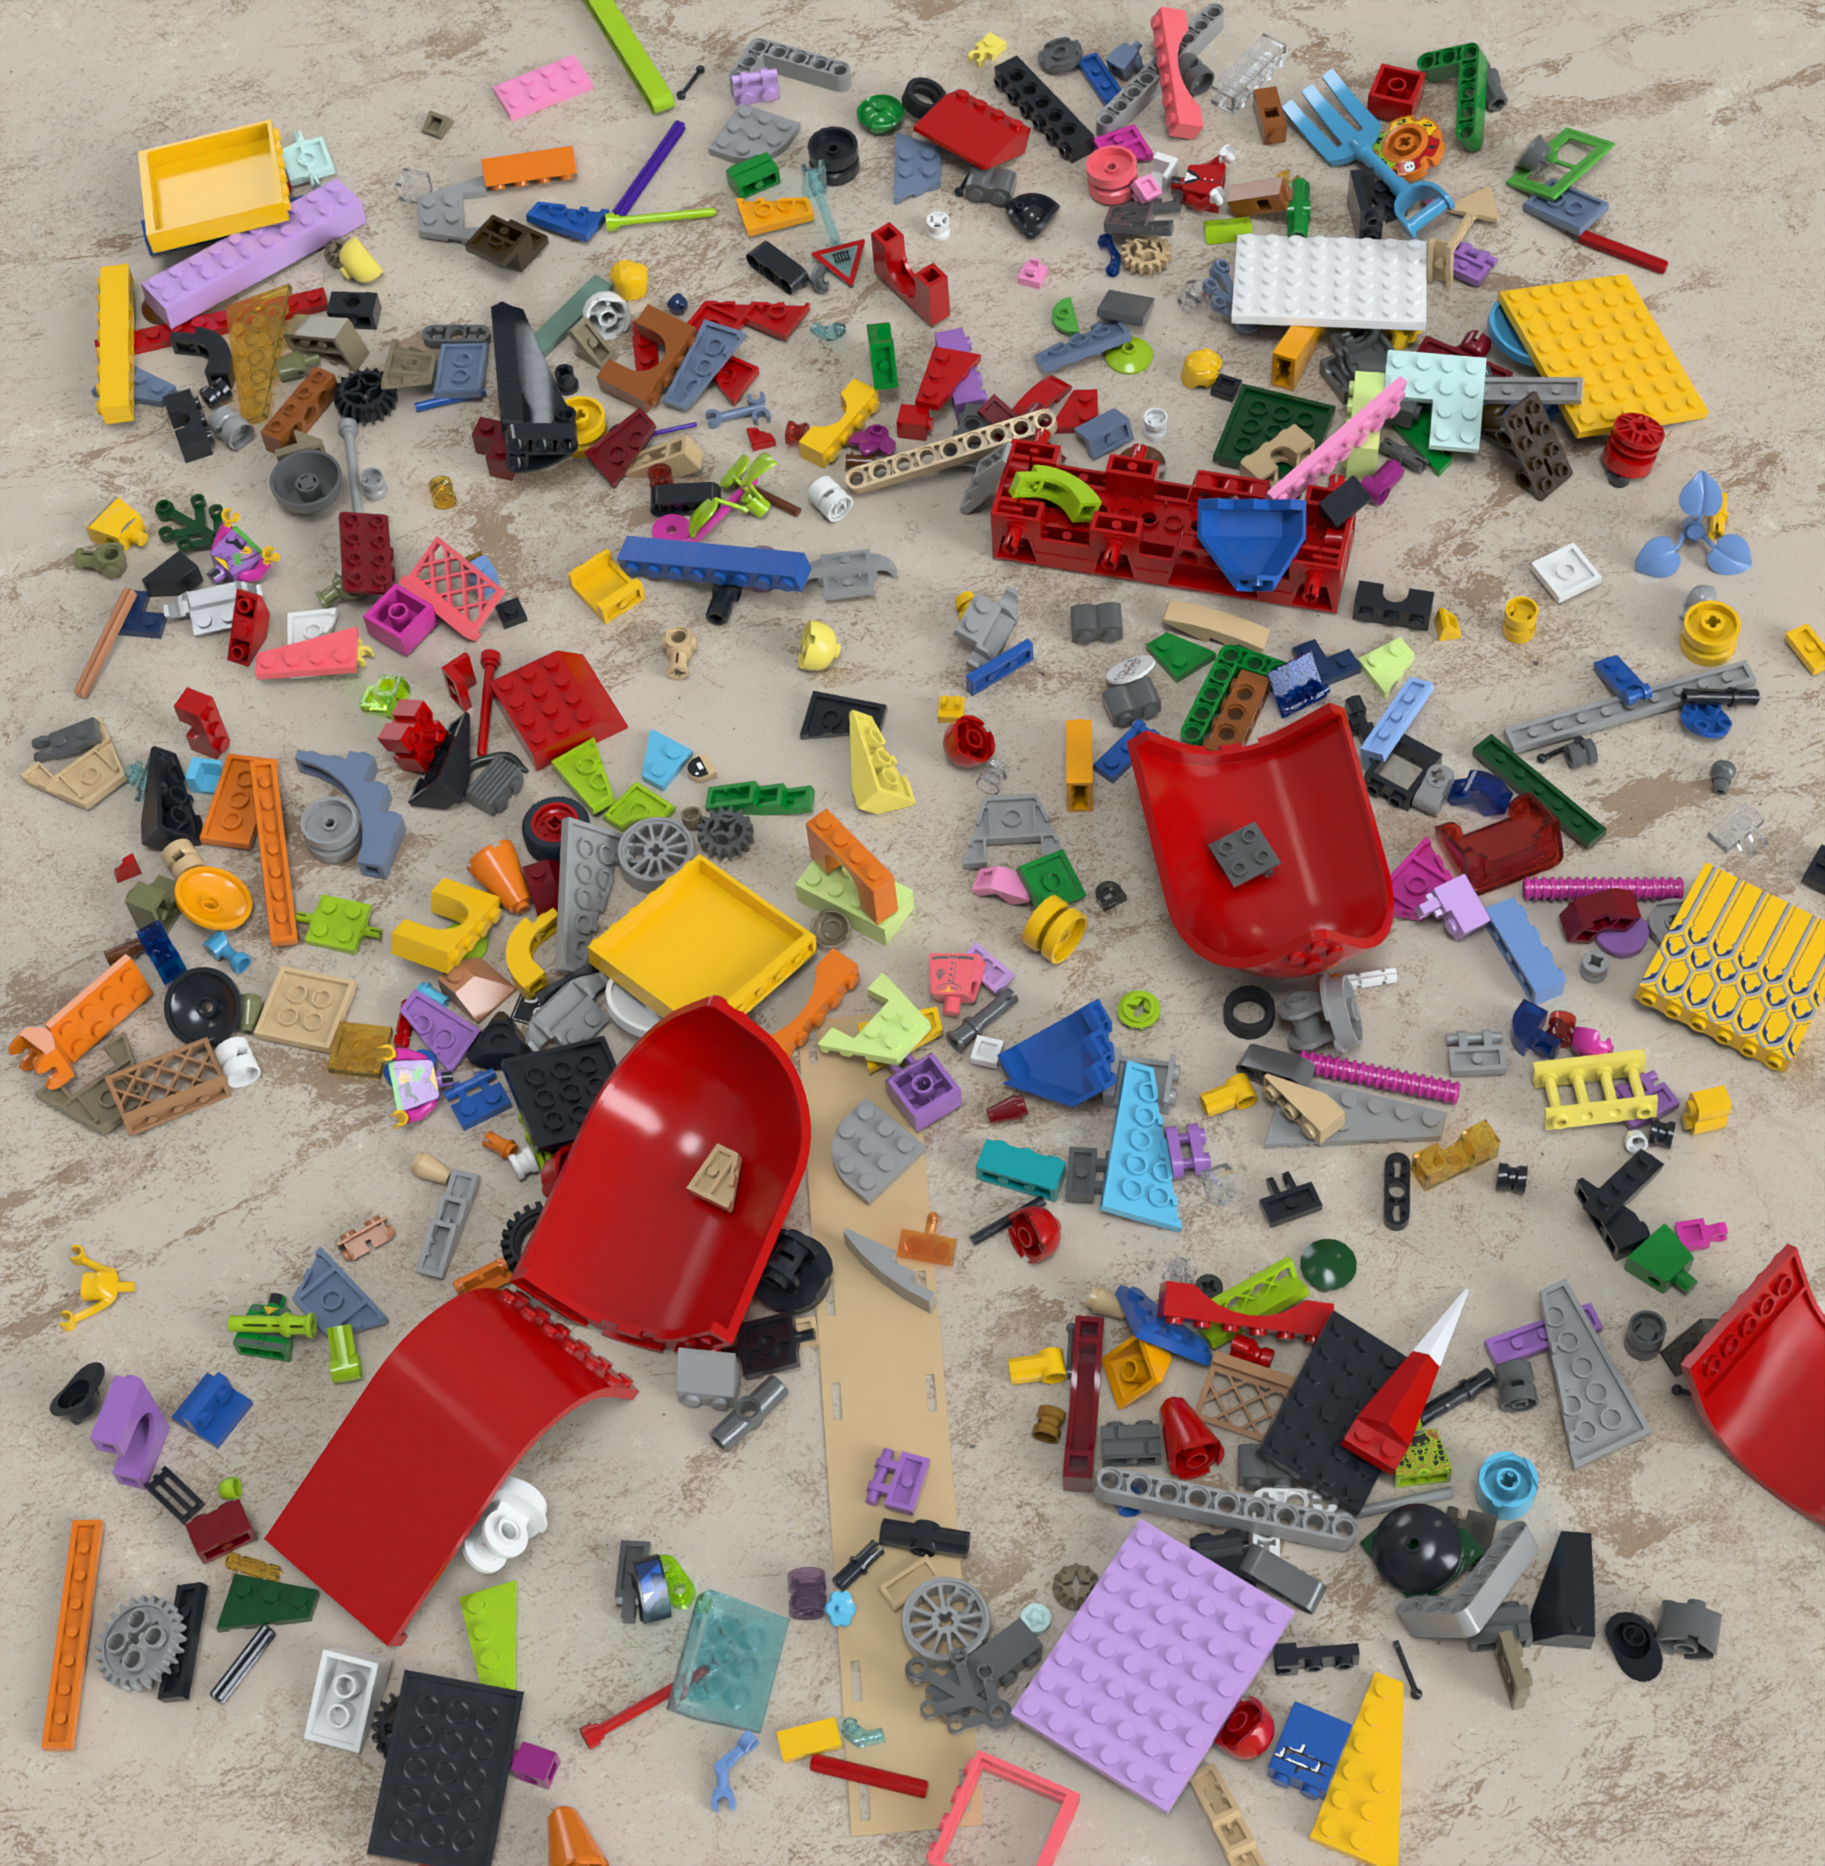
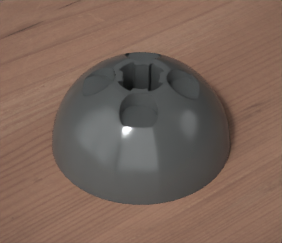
M301 450L284 457L274 467L270 476V488L276 500L286 509L298 514H314L325 510L336 500L342 486V471L339 463L330 454L319 450Z

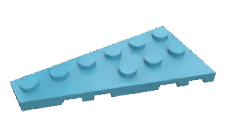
M1127 1060L1123 1069L1099 1210L1179 1233L1182 1229L1181 1219L1178 1218V1201L1173 1191V1173L1167 1140L1164 1138L1162 1130L1164 1123L1162 1115L1159 1113L1157 1102L1159 1096L1154 1068Z

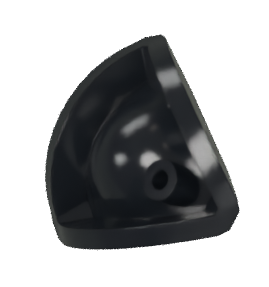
M1026 193L1013 198L1005 205V208L1026 238L1034 239L1059 210L1060 205L1046 195Z
M499 1011L467 1054V1059L481 1068L502 1070V1059L531 1053V1050L525 1043V1037L507 1013Z

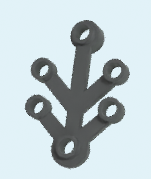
M961 1647L954 1648L949 1658L951 1665L955 1667L960 1686L930 1670L929 1664L923 1658L914 1657L907 1662L905 1676L910 1683L921 1684L927 1682L953 1697L938 1702L931 1699L923 1701L920 1706V1715L923 1719L933 1720L937 1715L966 1707H971L980 1712L964 1718L958 1714L951 1715L947 1720V1730L952 1735H960L964 1730L985 1724L993 1730H1002L1011 1723L1012 1716L1010 1712L1012 1708L1006 1701L999 1699L993 1680L995 1670L992 1664L988 1662L980 1663L976 1670L977 1679L983 1683L986 1700L975 1694L967 1667L968 1654ZM960 1653L964 1656V1660L956 1662L953 1656ZM916 1664L921 1665L923 1671L921 1673H914L912 1667ZM987 1668L990 1670L991 1675L983 1677L980 1674V1670ZM928 1705L933 1706L935 1712L933 1714H926L923 1710L924 1707ZM1000 1709L1003 1712V1716L995 1718L992 1715V1711ZM957 1720L962 1726L956 1730L950 1726V1723Z

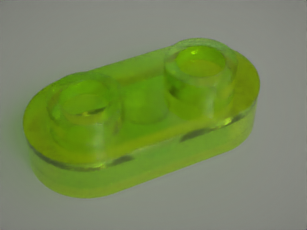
M667 1554L659 1555L662 1565L669 1566L668 1570L664 1573L670 1605L676 1609L688 1608L696 1598V1591L692 1581L673 1556ZM682 1587L685 1589L682 1594L675 1593L677 1588Z

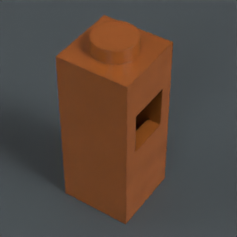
M1277 87L1254 89L1253 108L1263 145L1286 142L1287 124Z
M1284 177L1231 185L1227 203L1235 218L1286 211L1289 200L1292 199V190L1290 186H1287Z

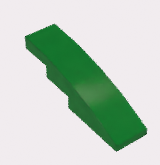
M756 780L708 787L705 809L708 812L713 810L718 813L719 807H723L724 811H728L731 806L734 813L741 809L743 815L760 816L813 812L815 790L811 785L787 788L784 783L759 786Z

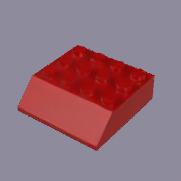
M556 650L489 682L495 703L537 771L552 765V760L593 737L596 743L628 728L624 718L583 654Z

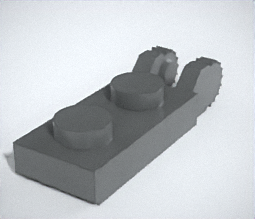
M91 717L52 732L49 736L41 735L33 739L31 742L33 748H43V750L34 754V761L43 763L53 759L58 760L101 743L98 720Z

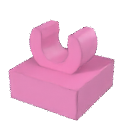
M1151 174L1133 181L1130 185L1134 191L1131 197L1135 202H1141L1142 204L1159 198L1163 193Z
M1031 257L1030 261H1025L1018 275V284L1040 289L1048 274V266L1041 265L1039 259Z

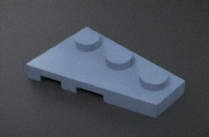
M134 366V400L136 404L163 408L165 403L162 397L178 392L175 385ZM95 386L91 392L93 397H98Z

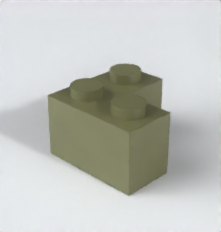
M158 875L154 882L149 885L138 881L135 887L128 892L125 903L139 930L147 933L153 930L157 937L166 938L182 913L174 898V888L177 881Z

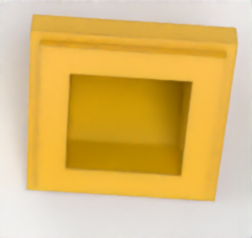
M1439 608L1434 619L1438 641L1459 639L1461 631L1457 616L1445 608Z

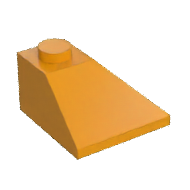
M1133 1335L1102 1358L1118 1409H1124L1162 1382L1172 1360L1168 1350L1138 1339Z

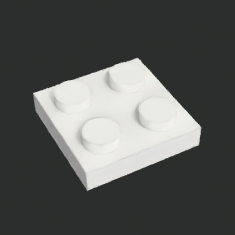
M1575 543L1569 544L1532 562L1530 567L1558 604L1601 584L1602 576Z

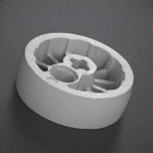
M666 817L646 818L633 824L621 837L617 851L620 871L625 880L636 890L647 894L659 888L669 876L676 874L687 861L697 856L693 837L687 828L678 821ZM680 852H687L686 855L679 854ZM642 855V858L635 860L634 856ZM671 861L679 862L682 864L679 867H677ZM667 868H669L672 871L667 875H664L663 871H665ZM646 870L644 875L639 874L640 872ZM653 872L660 873L658 877H651Z
M938 1577L928 1580L919 1585L910 1594L903 1607L901 1630L904 1642L914 1657L926 1660L930 1668L951 1670L954 1668L949 1661L950 1653L953 1650L952 1640L956 1638L965 1648L968 1656L989 1641L991 1617L987 1602L974 1586L964 1580L953 1577ZM944 1594H950L946 1601H944ZM939 1595L940 1608L930 1599L931 1597ZM958 1601L967 1604V1608L963 1612L955 1610L951 1606ZM926 1603L933 1613L918 1607ZM975 1608L979 1611L972 1613V1610ZM915 1615L928 1620L911 1623ZM949 1620L951 1621L952 1626L946 1624L944 1627H941V1622L947 1623ZM980 1620L981 1628L978 1629L963 1623ZM930 1629L919 1639H915L913 1636L914 1631ZM960 1631L976 1636V1639L969 1644L960 1634ZM936 1636L931 1651L922 1647L932 1637ZM941 1641H947L949 1654H937ZM957 1653L953 1656V1659L956 1662H962L964 1656Z

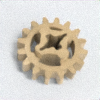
M1132 234V239L1126 238L1125 244L1121 245V261L1124 262L1125 268L1131 267V273L1139 271V275L1142 276L1144 272H1148V275L1152 276V271L1161 273V267L1167 269L1168 262H1171L1172 246L1168 245V238L1162 239V236H1137Z

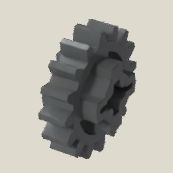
M731 806L728 811H724L723 807H719L718 813L710 810L709 818L702 817L703 824H698L697 838L702 851L707 850L709 857L716 853L718 860H721L723 855H727L728 860H731L732 854L735 853L740 857L742 856L741 849L749 850L748 842H753L754 840L752 834L754 833L753 824L750 823L749 816H743L741 809L734 813Z

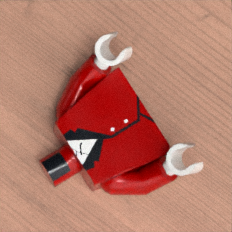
M1227 144L1221 148L1220 155L1209 162L1189 165L1185 177L1172 176L1170 190L1183 192L1182 203L1185 206H1189L1197 212L1208 211L1218 214L1219 207L1223 203L1222 198L1226 197L1224 192L1226 182L1225 161L1228 164L1234 162L1235 156L1233 154L1235 150L1231 145Z

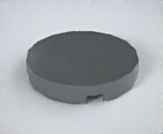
M1061 37L1047 42L1044 45V49L1042 51L1040 49L1038 53V61L1042 70L1048 73H1062L1073 69L1083 58V50L1079 41L1074 39L1075 41L1070 40L1069 37Z

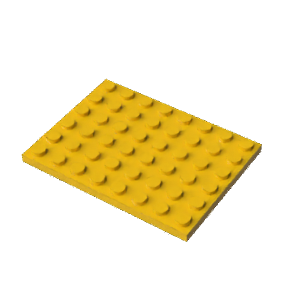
M1627 274L1499 291L1497 300L1541 377H1583L1582 404H1557L1576 438L1609 434L1616 418L1623 413H1641L1653 418L1660 425L1705 419L1709 413L1707 407Z

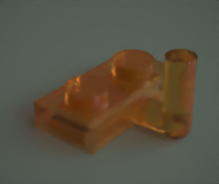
M930 1212L927 1216L925 1232L901 1229L897 1257L953 1267L958 1239L935 1235L937 1224L941 1223L942 1217L936 1212Z

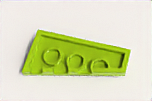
M516 1580L459 1597L480 1684L517 1690L516 1620L518 1583Z

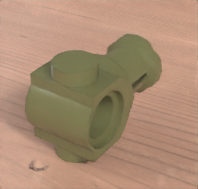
M104 543L97 547L95 551L83 550V548L75 550L74 564L76 569L81 570L83 567L95 568L96 571L102 572L108 578H121L127 569L124 546L121 543Z
M341 567L335 571L334 579H332L333 584L323 591L315 593L325 609L330 608V606L342 598L344 600H357L365 595L362 593H347L342 590Z

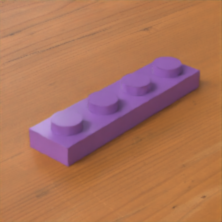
M1592 1303L1582 1305L1596 1333L1602 1332L1603 1325ZM1544 1319L1485 1339L1484 1342L1485 1348L1495 1367L1506 1361L1523 1360L1550 1350Z

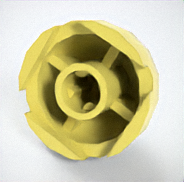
M356 236L350 238L342 246L339 252V259L343 266L340 270L348 280L353 278L357 282L368 283L377 279L384 272Z
M811 619L807 621L800 641L802 653H798V667L805 670L819 671L827 668L833 658L839 657L841 644L837 643V636L833 628L828 624Z

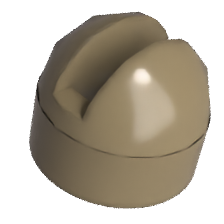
M687 807L681 812L682 822L686 828L696 829L698 824H702V812L698 807Z

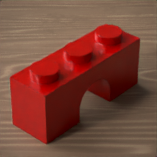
M187 687L173 706L179 721L191 726L185 735L191 750L217 760L222 752L227 750L230 739L214 698Z

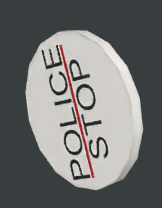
M1139 655L1126 659L1110 669L1106 678L1109 683L1114 685L1128 684L1143 678L1154 667L1155 661L1149 655Z

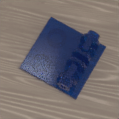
M1312 651L1267 672L1282 719L1326 698L1327 694L1330 693L1329 686L1321 682Z

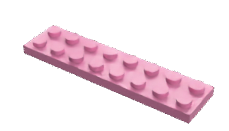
M1401 376L1394 380L1266 493L1265 500H1300L1302 493L1307 490L1308 484L1316 486L1319 481L1318 479L1323 475L1325 477L1328 476L1335 468L1337 462L1345 461L1355 446L1361 447L1372 431L1374 433L1378 432L1388 417L1392 419L1401 409L1399 404L1406 395L1404 390L1407 381Z

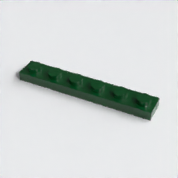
M1493 734L1487 736L1473 748L1472 754L1587 850L1606 835L1607 829Z

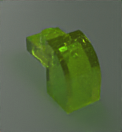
M381 675L376 686H367L359 707L363 712L385 713L388 719H394L391 715L400 699H409L411 688L403 676Z

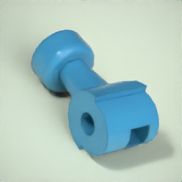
M217 930L202 944L204 949L214 959L219 960L221 957H224L230 961V968L237 974L243 973L251 964V957L245 952L237 953L230 946L224 932Z

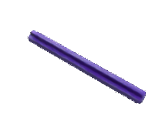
M676 120L616 204L612 213L614 212L615 215L619 214V217L626 216L686 130L683 121Z

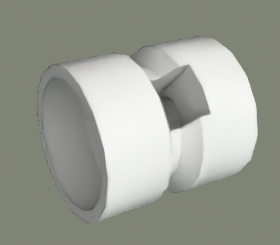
M823 476L817 479L807 493L808 500L817 509H820L831 522L843 519L853 506V499L830 476Z
M232 1037L217 1046L214 1053L220 1067L223 1069V1074L229 1086L233 1088L245 1087L259 1078L261 1070L253 1056L247 1039L244 1037Z

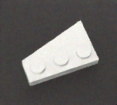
M337 608L287 613L288 645L332 633L339 614ZM290 677V679L304 678V677Z

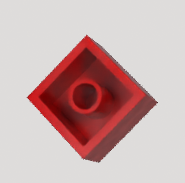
M1381 63L1368 94L1367 110L1374 117L1391 121L1408 115L1415 116L1424 94L1426 73Z

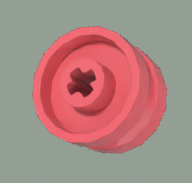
M1116 145L1105 146L1095 150L1086 161L1090 196L1095 201L1107 205L1122 204L1132 198L1131 195L1134 193L1130 185L1138 179L1135 154L1128 148Z

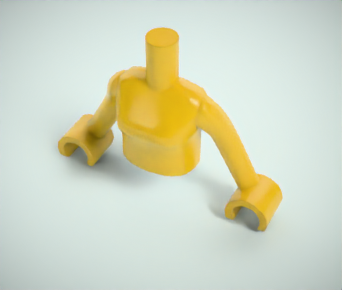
M77 1244L73 1245L71 1250L73 1253L79 1254V1256L69 1257L71 1262L76 1266L84 1264L96 1271L83 1273L81 1298L83 1301L99 1302L75 1314L68 1310L62 1311L60 1313L61 1317L70 1319L66 1323H59L61 1329L66 1332L74 1330L78 1321L109 1307L115 1301L118 1292L136 1291L135 1281H119V1275L115 1268L102 1265L88 1258L83 1247Z

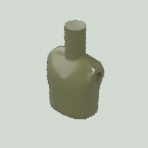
M293 351L285 356L274 359L281 381L302 377L307 373V366L320 363L318 353L304 357L299 351Z

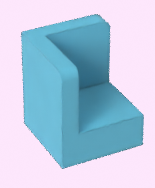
M192 757L185 777L192 793L214 795L224 767L222 761Z

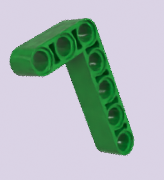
M1474 42L1426 52L1417 60V67L1421 72L1426 73L1425 78L1429 82L1458 77L1456 137L1468 152L1479 150L1484 142L1488 61L1480 47Z
M1228 644L1223 646L1181 727L1180 742L1203 746L1205 738L1211 734V727L1215 717H1219L1221 713L1220 708L1225 697L1228 698L1230 695L1229 688L1233 678H1238L1241 669L1271 678L1270 692L1278 694L1285 692L1289 687V665L1283 660L1237 645Z

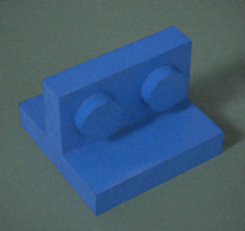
M207 1372L171 1418L175 1423L216 1449H219L253 1406V1402L233 1389L228 1378L220 1372H217L215 1376Z

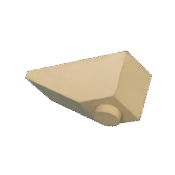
M684 435L640 451L625 475L627 477H683L701 470L703 450L688 435Z

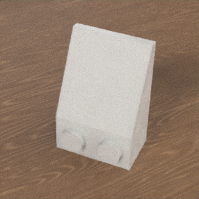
M341 1646L323 1649L304 1739L361 1753L371 1728V1723L374 1720V1711H377L386 1688L391 1659Z

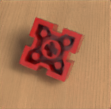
M400 699L391 714L394 718L393 722L386 723L377 737L388 752H395L393 759L403 771L427 772L435 758L434 748L440 749L449 734L439 720H433L434 713L424 700Z

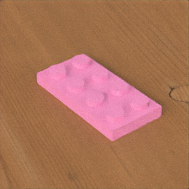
M575 55L493 86L495 96L511 121L593 89L592 81Z

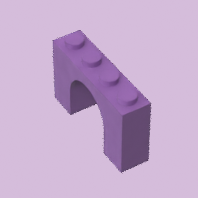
M115 1375L89 1439L98 1451L119 1455L112 1471L119 1484L146 1490L144 1485L150 1481L170 1426L141 1378L134 1375H126V1377Z

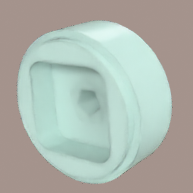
M1033 1603L1026 1606L1022 1611L1021 1619L1035 1635H1042L1048 1631L1051 1625V1614L1047 1607L1039 1603Z

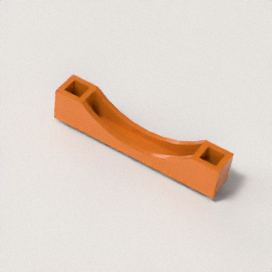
M834 948L816 966L815 984L806 1006L792 1022L776 1033L771 1034L788 1055L789 1059L798 1046L805 1044L812 1030L822 1025L829 1011L839 1006L846 992L849 989H854L859 982L858 964Z

